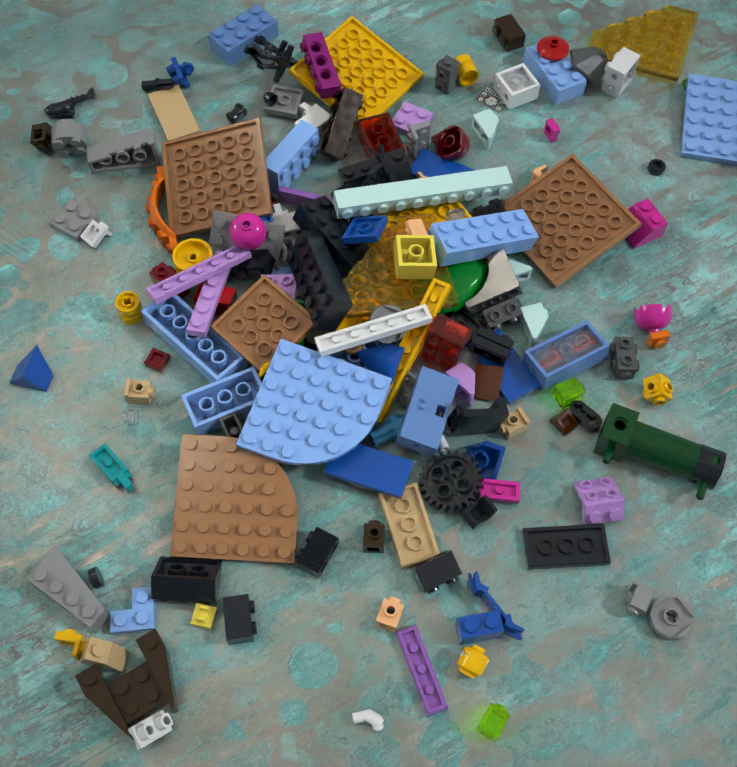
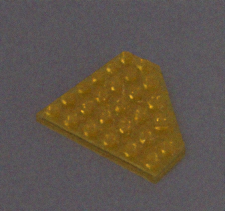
M666 5L658 11L654 9L645 12L643 16L628 18L623 23L619 24L617 22L608 25L603 30H593L587 47L595 46L599 50L603 49L607 53L608 62L612 61L616 52L625 47L641 55L636 71L678 82L699 12Z
M433 213L397 216L393 224L380 236L378 242L375 245L373 244L362 260L358 261L350 270L349 275L342 280L353 303V306L346 315V319L368 317L379 305H394L402 311L420 305L432 279H396L393 246L396 235H404L403 230L406 228L405 222L407 220L421 218L428 232L432 223H435ZM437 262L434 278L452 286L442 308L457 307L458 299L448 265L440 267Z

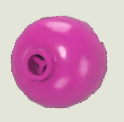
M249 212L236 216L231 222L229 230L232 242L241 250H255L265 242L267 233L262 219L256 214Z
M648 304L640 306V310L636 307L633 309L635 323L640 329L647 330L648 334L666 328L672 319V306L667 304V308H662V304Z

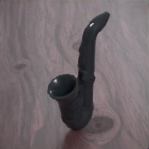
M90 88L88 93L81 94V96H71L70 99L48 105L44 110L45 114L49 117H74L75 104L90 99L94 95V88Z

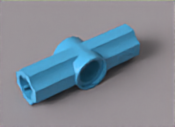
M394 414L384 424L371 429L368 437L375 448L392 439L396 440L404 414Z

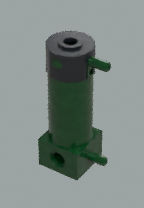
M613 403L604 420L593 451L603 456L602 462L604 464H610L611 459L620 462L624 455L699 485L696 494L698 500L704 499L707 488L710 490L714 489L724 469L726 452L637 421L640 412Z

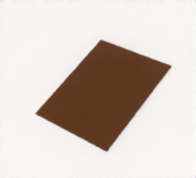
M476 364L474 398L495 401L499 397L504 367Z

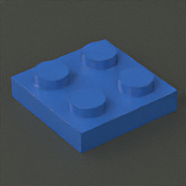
M387 215L354 217L342 237L343 243L355 245L358 243L372 244L378 242L388 223Z

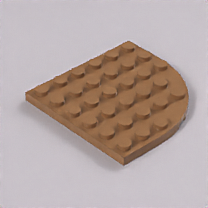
M182 434L170 557L295 564L298 528L297 501L290 480L278 462L236 447L238 438Z

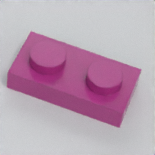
M485 478L481 482L484 489H479L481 496H478V500L482 496L487 495L491 501L519 503L520 482Z

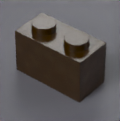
M512 14L494 19L492 32L507 52L524 47L526 34Z

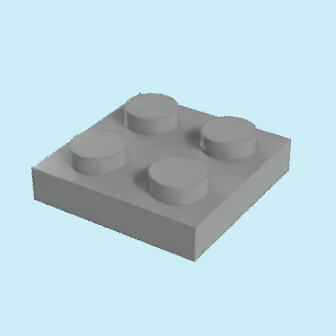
M273 84L270 92L275 93L278 96V100L272 107L265 104L264 113L296 119L300 110L299 105L302 104L305 95L304 90Z
M70 198L48 223L55 230L79 241L81 234L92 219L97 221L100 216L96 211Z

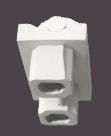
M161 710L130 727L128 731L135 739L137 750L172 731L173 721L169 713H164Z

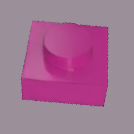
M553 118L547 119L544 127V133L551 143L557 141L560 133L559 125L554 122Z

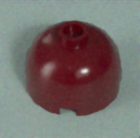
M456 125L448 126L442 131L444 132L442 136L437 138L436 152L446 160L457 161L467 154L470 148V139L462 128Z

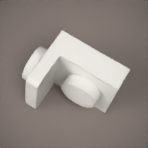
M92 219L80 237L96 248L106 234L112 236L113 233L108 230L109 226L103 221L98 223Z

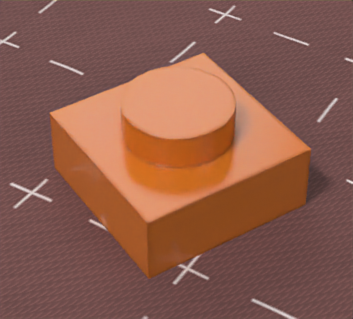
M663 330L650 333L646 340L647 347H664L670 338L669 331Z

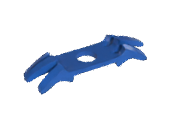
M475 571L473 578L471 573H469V585L474 596H480L492 611L499 610L504 632L515 639L522 640L521 633L525 630L514 624L511 614L506 615L487 592L489 587L480 582L478 572Z

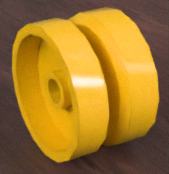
M195 238L183 240L173 250L172 259L177 273L184 271L212 257L213 253L206 241Z

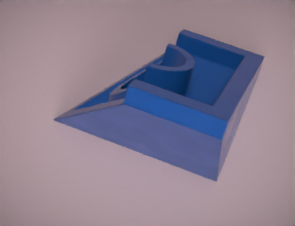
M385 344L356 351V353L368 370L392 378L390 384H393L405 348Z
M38 345L17 365L10 384L47 392L53 374Z
M489 441L465 446L468 457L472 455L473 462L478 461V468H482L483 473L481 475L485 479L496 480L506 447Z

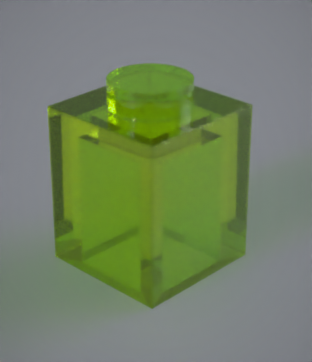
M574 377L555 385L552 395L560 408L564 409L569 407L573 401H582L585 388Z
M490 703L476 731L496 742L510 717V714L507 713L508 710L499 703L495 705Z

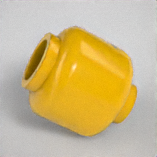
M476 644L473 647L465 646L457 660V665L460 667L458 671L473 679L475 676H482L489 662L488 656L484 654L486 650Z

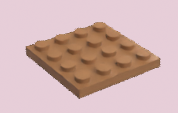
M265 274L210 326L215 333L259 372L264 363L271 362L280 339L298 344L314 329L308 311Z

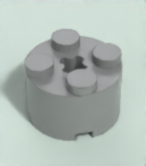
M62 119L56 121L54 126L52 125L51 146L58 153V156L65 158L70 154L85 155L87 149V129L83 123L77 124L75 120Z

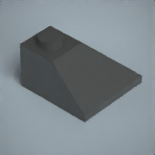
M595 46L572 49L569 53L573 68L595 85H598L605 72L604 68L608 63L607 53Z

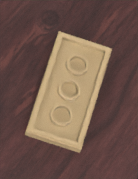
M175 85L171 89H162L147 94L168 141L200 133L197 122L179 85Z
M417 482L406 485L401 499L378 492L401 569L415 566L439 554L440 551Z

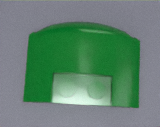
M480 259L440 267L437 262L434 278L452 286L438 316L443 317L445 316L444 313L459 311L466 306V301L472 299L480 292L487 280L488 264ZM415 279L408 288V291L422 301L432 279Z

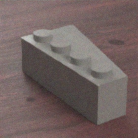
M153 127L87 147L88 165L92 174L160 166L159 150Z
M56 545L26 577L36 589L94 633H97L110 617Z

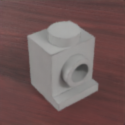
M634 580L625 598V602L628 603L625 609L626 612L634 617H642L648 609L655 589Z

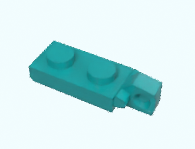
M106 443L89 455L113 485L115 484L116 487L122 485L128 493L135 488L129 480L132 477L129 469Z

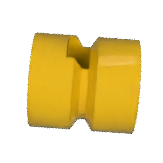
M468 54L457 56L455 59L460 62L458 76L460 84L463 86L473 84L479 78V72Z
M131 291L120 293L115 299V305L122 322L127 325L138 324L143 319L141 313L143 308L138 295Z

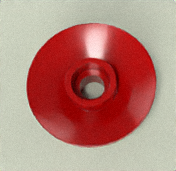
M547 36L538 42L537 52L546 60L559 61L567 57L569 45L560 37Z

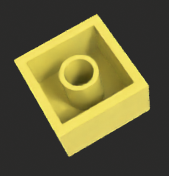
M396 235L393 246L396 279L433 280L437 269L434 236Z

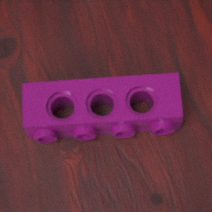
M322 32L303 35L300 49L305 54V63L310 68V77L314 79L315 91L319 93L321 99L331 98L335 92L341 89L342 85Z

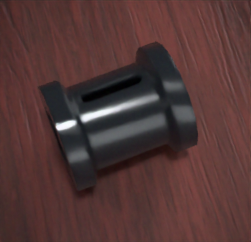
M236 103L235 108L226 114V118L231 124L239 123V120L248 114L246 108L240 103Z

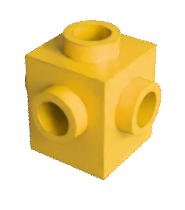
M661 373L643 379V396L647 401L655 406H660L673 400V387L670 379Z

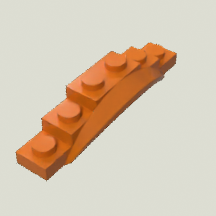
M157 166L158 174H154L156 181H152L151 195L147 196L148 203L145 204L146 212L150 214V217L147 219L149 228H153L154 234L158 235V240L163 242L164 247H167L168 254H173V250L178 242L175 233L165 224L159 214L160 200L166 188L164 166Z

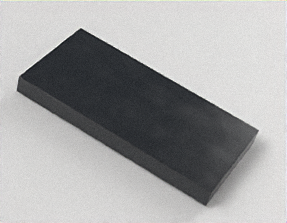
M604 524L523 528L522 530L528 570L611 564Z

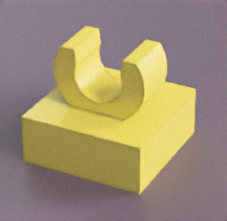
M196 603L190 623L191 626L212 630L218 611L217 607Z

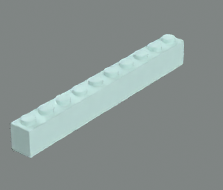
M507 166L335 190L333 204L337 219H348L369 214H382L389 211H402L404 209L430 205L436 206L438 204L464 200L470 201L472 199L488 198L497 195L503 196L510 193L513 182Z

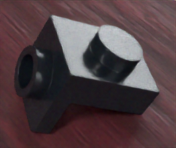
M484 495L477 503L464 509L461 515L474 530L489 521L498 510L487 495Z

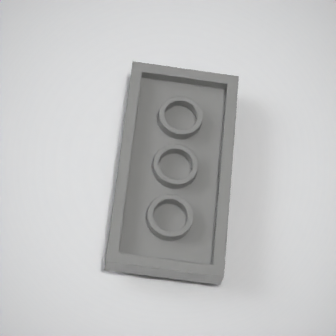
M214 210L209 239L211 247L227 250L235 246L231 240L229 230L231 222L238 216L237 214ZM263 221L266 226V239L262 246L255 250L268 249L275 261L279 262L286 226Z

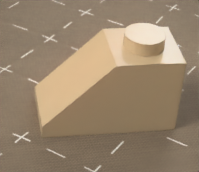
M90 637L85 642L80 663L96 664L99 668L123 673L129 651L113 642Z

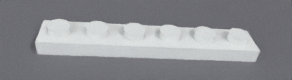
M426 304L321 335L315 337L314 340L320 356L323 357L433 323Z

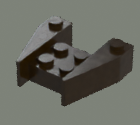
M156 629L136 639L146 662L108 684L101 669L96 664L75 675L84 695L132 740L134 738L128 729L167 704H170L175 713L179 711L170 653Z

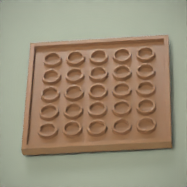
M260 118L161 142L169 228L175 233L176 238L210 231L214 210L237 215L249 212L259 217L273 216Z
M573 153L510 197L504 204L507 211L523 209L539 238L531 250L524 251L523 253L555 289L631 235L642 224Z

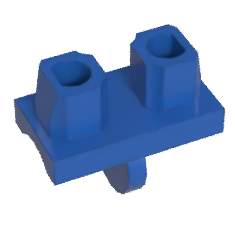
M176 57L171 58L173 64L166 67L168 74L173 77L175 85H179V87L184 85L186 89L189 88L190 84L187 76H191L193 73V64L183 62L181 65L178 64Z

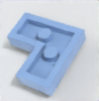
M151 587L132 588V609L110 611V633L112 635L155 629V599H151Z

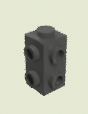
M446 55L436 64L435 88L449 95L457 87L460 62Z
M515 296L479 312L478 315L486 328L496 330L502 327L501 323L505 321L509 324L518 320L517 316L523 314L520 308L522 304Z
M615 336L612 343L609 344V355H612L610 369L614 373V378L622 380L633 379L636 372L639 371V361L636 360L637 344H634V337Z

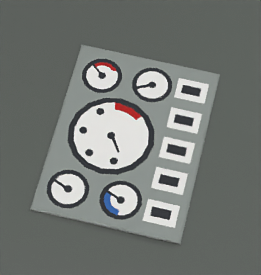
M485 86L474 98L478 103L499 114L506 107V104L497 92L488 86Z

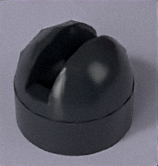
M268 91L263 95V99L267 105L272 107L277 103L278 96Z

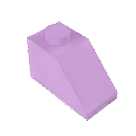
M461 362L446 371L445 374L459 379L455 396L460 400H465V404L470 408L473 405L475 393V372Z

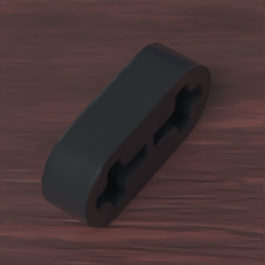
M579 400L573 401L569 409L579 425L588 432L598 431L602 424L600 415L584 402ZM580 408L581 411H578L577 413L574 411V409ZM590 421H596L595 424H589Z

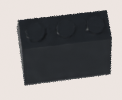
M160 556L151 575V599H158L160 601L178 600L180 602L195 601L204 604L215 603L220 587L222 560Z

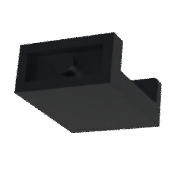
M497 397L490 408L467 409L465 400H459L447 418V425L451 430V434L495 433L509 416L505 398Z

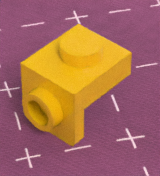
M73 629L57 630L54 639L59 644L73 646L72 657L80 661L87 639L82 634H77V631Z

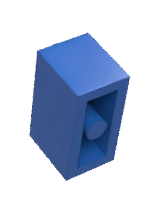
M499 610L458 617L455 623L459 645L501 638L504 633Z

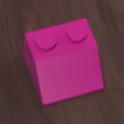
M648 198L633 204L628 209L642 223L639 229L625 238L633 249L663 236L668 223Z

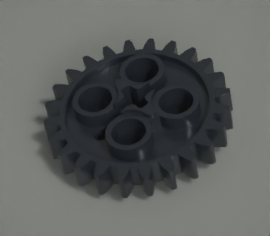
M448 449L447 455L440 451V457L433 455L434 461L426 460L428 467L422 466L424 473L419 474L422 480L418 481V483L422 487L420 492L424 494L423 498L425 501L429 500L430 507L435 505L437 511L443 507L444 513H447L448 508H451L454 514L456 508H459L462 512L464 505L469 507L470 501L477 502L475 495L481 496L479 489H484L483 483H481L484 481V476L481 475L483 473L482 468H478V461L473 462L472 455L467 458L466 452H463L460 456L457 449L454 454H451L450 449ZM445 466H448L458 496H454L444 468ZM455 467H462L458 472L453 471ZM437 473L443 474L440 478H434ZM462 484L469 485L466 489L459 488ZM443 491H449V494L446 496L440 495Z

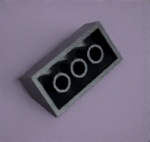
M403 148L383 154L390 172L396 174L394 182L414 179L409 160ZM373 157L338 169L341 186L350 184L353 188H356L368 178V172L378 163L377 158ZM380 171L375 175L376 181L372 185L387 183L385 178L380 177Z

